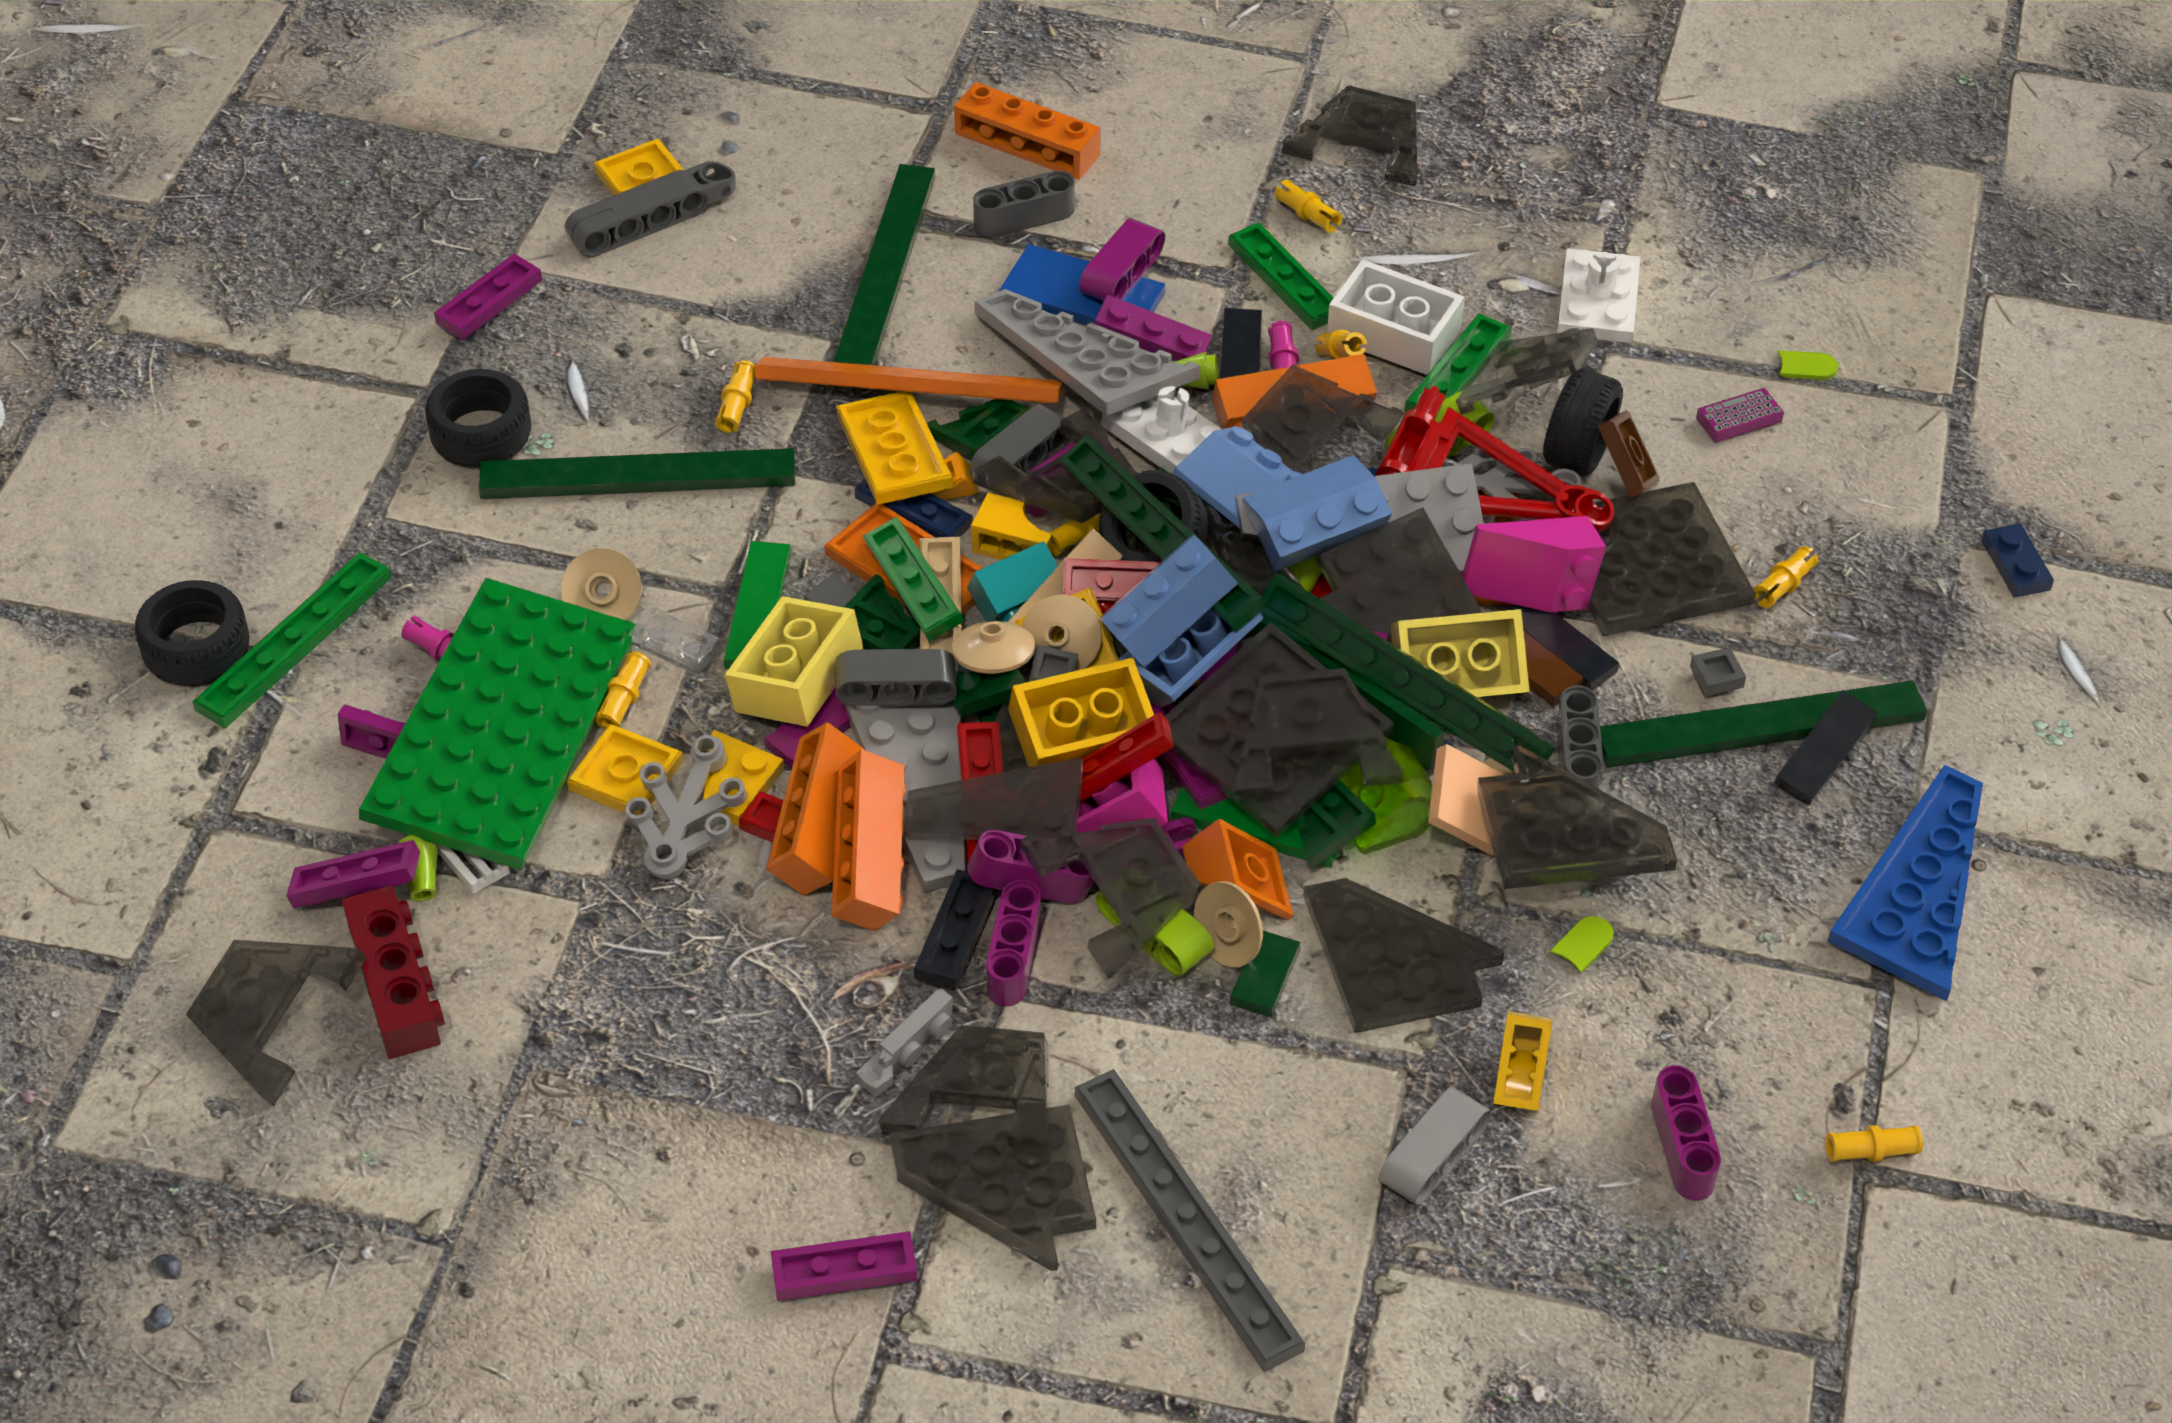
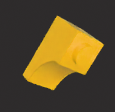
M987 493L971 524L972 553L1003 560L1044 541L1052 554V534L1037 528L1026 518L1025 502Z
M1513 1011L1507 1012L1493 1104L1538 1111L1553 1022L1552 1018Z

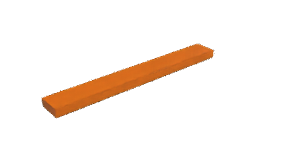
M763 357L755 364V378L759 380L1056 404L1064 394V382L1060 380Z

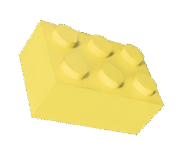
M782 596L725 674L734 711L736 713L808 727L836 687V657L845 651L861 650L863 648L855 610Z
M1521 609L1403 620L1390 623L1393 645L1476 697L1529 692Z

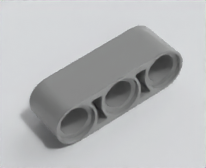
M1449 1087L1387 1157L1379 1172L1378 1181L1415 1205H1421L1479 1139L1490 1121L1492 1111L1455 1087Z

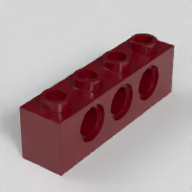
M393 885L341 899L388 1060L441 1045L437 1027L445 1025L439 1000L430 1001L427 994L434 991L428 966H418L417 959L424 958L417 932L408 934L406 926L413 925L407 900L398 901Z

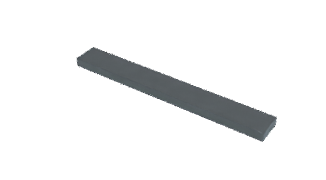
M1112 1069L1076 1086V1099L1263 1372L1305 1351V1342L1116 1071Z

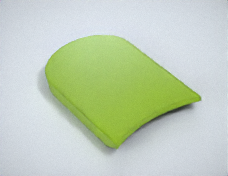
M1777 350L1782 360V368L1779 375L1785 378L1828 380L1836 376L1838 372V361L1829 354Z
M1585 917L1549 953L1567 959L1581 973L1612 943L1613 927L1607 920L1601 917Z

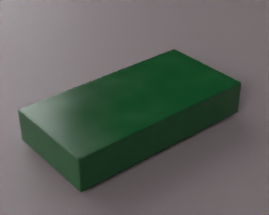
M1263 931L1260 951L1252 962L1243 966L1230 995V1005L1272 1018L1300 952V942Z

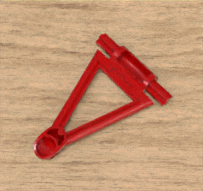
M1432 386L1431 389L1425 388L1415 409L1405 413L1376 471V476L1443 467L1459 435L1556 499L1555 502L1478 495L1482 515L1536 520L1588 516L1598 533L1606 530L1613 521V504L1602 492L1585 486L1566 484L1452 408L1448 407L1441 422H1436L1435 419L1446 398L1445 394L1439 393V388L1436 386ZM1593 499H1599L1605 503V506H1597L1593 502Z

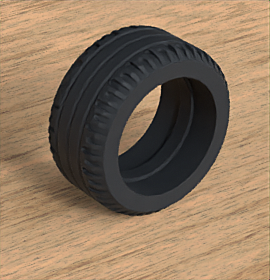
M1584 368L1574 371L1570 375L1556 402L1544 439L1543 456L1549 465L1559 469L1572 470L1579 476H1586L1596 469L1607 448L1598 425L1619 414L1622 404L1623 388L1618 380Z
M489 369L462 371L444 379L428 396L425 415L431 443L443 458L452 463L468 467H480V461L508 460L517 454L528 441L531 432V418L527 395L519 382L505 373ZM480 410L496 411L503 414L498 419L483 425L467 426L454 422L467 413Z
M1160 470L1141 471V473L1137 472L1132 475L1157 499L1169 498L1179 501L1182 508L1181 522L1201 541L1207 542L1209 521L1206 508L1200 497L1183 479L1172 473ZM1104 506L1101 508L1099 516L1100 535L1122 555L1120 560L1162 562L1152 552L1142 553L1130 550L1126 539L1127 528Z
M188 580L166 586L155 592L145 601L142 608L139 609L135 620V636L145 665L157 678L168 683H174L175 685H200L217 680L246 654L249 646V630L239 599L231 590L215 582ZM210 622L220 625L213 634L196 642L180 644L165 641V638L171 632L190 623Z

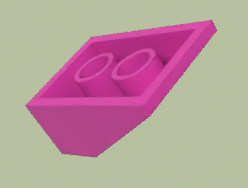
M1588 516L1476 524L1459 589L1461 593L1546 612L1586 610L1606 545Z
M1154 759L1050 821L1033 829L1031 837L1087 848L1090 846L1130 843L1147 834L1156 832L1160 827L1168 823L1162 768Z

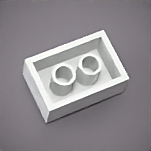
M1362 259L1329 304L1327 333L1344 329L1349 332H1359L1367 341V345H1360L1359 347L1366 348L1365 352L1428 375L1461 331L1465 296Z

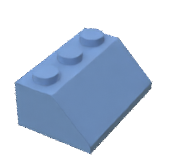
M1237 426L1213 431L1175 467L1172 473L1183 479L1197 495L1237 527H1239V521L1235 505L1236 495L1258 492L1302 475L1299 472L1292 471L1283 464L1282 458L1277 453L1264 449L1255 442L1253 435L1249 431Z
M1354 455L1250 494L1242 499L1274 572L1386 528L1392 515L1376 478Z
M1192 534L1106 611L1100 619L1145 668L1238 583L1208 548Z
M1210 608L1145 668L1129 651L1118 660L1134 659L1148 699L1159 708H1162L1174 702L1254 628L1263 619V616L1259 612L1236 633Z

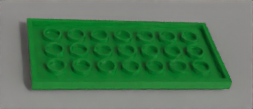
M485 577L359 807V820L522 870L595 724V715L599 712L608 694L607 685L612 678L617 677L625 662L626 655L631 651L638 637L639 624Z

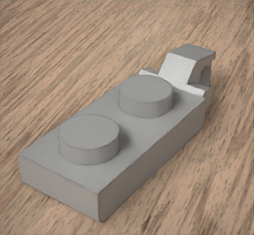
M937 989L879 1044V1051L856 1072V1082L874 1097H877L893 1086V1074L902 1066L908 1068L913 1065L921 1055L924 1045L932 1038H941L948 1031L953 1022L951 1017L953 997L943 989Z

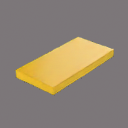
M901 391L836 406L839 422L877 505L953 488L952 475L912 392Z

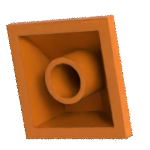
M1221 819L1216 820L1182 846L1186 861V873L1196 885L1206 887L1218 881L1231 882L1242 888L1251 897L1257 909L1285 920H1289L1294 916L1276 848Z

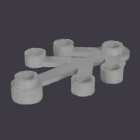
M1478 448L1474 450L1473 454L1458 463L1446 459L1443 467L1472 463L1473 471L1476 469L1488 471L1483 475L1474 474L1477 490H1482L1488 496L1518 499L1511 493L1548 495L1524 478L1511 477L1515 472L1503 464L1496 466L1497 461ZM1528 448L1516 450L1536 463L1537 455L1533 450ZM1558 469L1552 473L1568 485L1581 486L1580 476L1572 470ZM1482 515L1484 524L1494 523L1495 516ZM1511 517V522L1535 520Z
M703 735L693 743L690 752L693 766L679 801H677L668 786L665 769L660 763L650 762L641 768L640 778L644 788L652 791L670 822L664 837L652 820L653 810L647 799L636 797L626 804L625 812L629 822L638 827L649 846L644 854L645 866L652 875L660 879L670 880L676 878L683 872L688 856L715 842H725L733 834L730 818L726 814L718 812L744 803L747 798V792L744 783L740 779L734 777L725 779L720 784L718 793L697 803L709 773L719 771L727 761L724 745L717 737ZM712 749L709 752L703 753L704 750ZM652 774H660L654 780L647 779ZM732 789L739 790L735 795H727ZM645 809L644 813L633 815L636 810ZM707 818L705 822L706 829L684 838L687 828ZM717 825H726L725 828L720 831L713 830V828ZM671 854L666 859H659L663 855Z

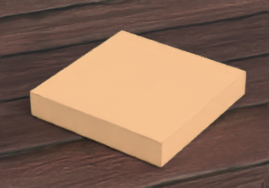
M1448 744L1437 748L1428 823L1492 856L1502 852L1510 777Z

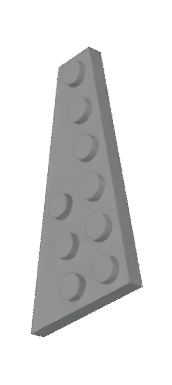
M1004 289L974 301L975 314L1106 416L1118 413L1122 409L1142 401L1150 400L1157 396L1162 388L1168 386H1175L1177 388L1200 379V365L1188 361L1184 366L1172 361V354L1159 350L1156 353H1151L1140 349L1139 341L1091 322L1084 327L1074 323L1073 315L1063 311L1057 315L1042 310V303Z
M1472 463L1374 476L1392 513L1386 528L1326 552L1352 554L1355 558L1411 568L1421 566L1441 570V573L1451 575L1463 574L1476 524H1484ZM1253 493L1238 494L1235 497V505L1241 538L1260 541L1242 500L1243 497Z
M954 699L941 705L851 706L843 704L849 717V725L858 745L864 748L865 751L904 765L906 794L903 799L905 830L902 836V844L923 892L950 886L956 870L965 871L963 808L956 726L957 723H960V714L954 708Z

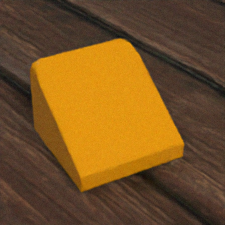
M957 451L944 459L952 475L953 488L932 492L931 494L942 500L977 494L979 489L975 476L970 474V464Z

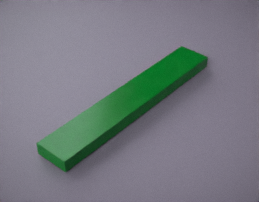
M359 552L192 701L194 710L226 729L392 578L390 568Z

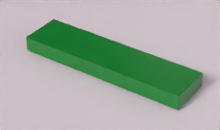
M1259 222L1229 235L1228 245L1311 330L1328 324L1329 304L1334 297Z
M1478 313L1405 401L1404 411L1407 412L1415 409L1425 388L1438 387L1439 393L1446 395L1445 399L1460 391H1467L1511 337L1512 327Z
M898 517L862 536L929 642L964 622L960 611Z
M750 542L724 655V669L729 670L782 597L791 556L790 544Z
M1182 786L1171 809V821L1190 817L1198 829L1204 830L1216 820L1221 819L1276 848L1279 853L1307 861L1295 812L1237 795L1199 810ZM1338 851L1319 863V865L1332 868Z

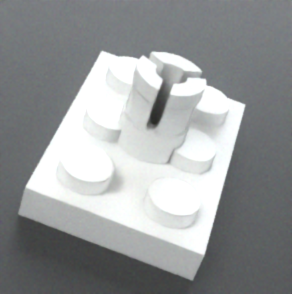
M1567 248L1557 335L1632 343L1641 257Z
M1175 386L1162 388L1158 395L1152 399L1122 409L1118 413L1107 416L1102 413V427L1169 473H1173L1175 467L1213 431L1221 429L1188 406L1189 394L1186 390L1180 388L1176 398L1174 396Z

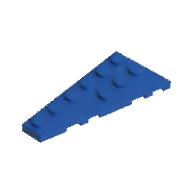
M1944 764L1830 930L1828 942L1945 1001L1948 1000L1951 990V978L1964 908L1969 864L1974 844V832L1983 787L1982 782Z

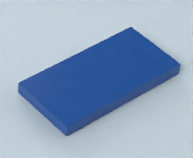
M1031 244L1027 245L999 291L1006 289L1042 303V310L1057 315L1063 311L1073 315L1074 322L1087 325L1090 322L1095 323L1103 301L1081 293L1079 289L1082 273L1090 261ZM1141 277L1122 300L1154 312L1165 294V283Z

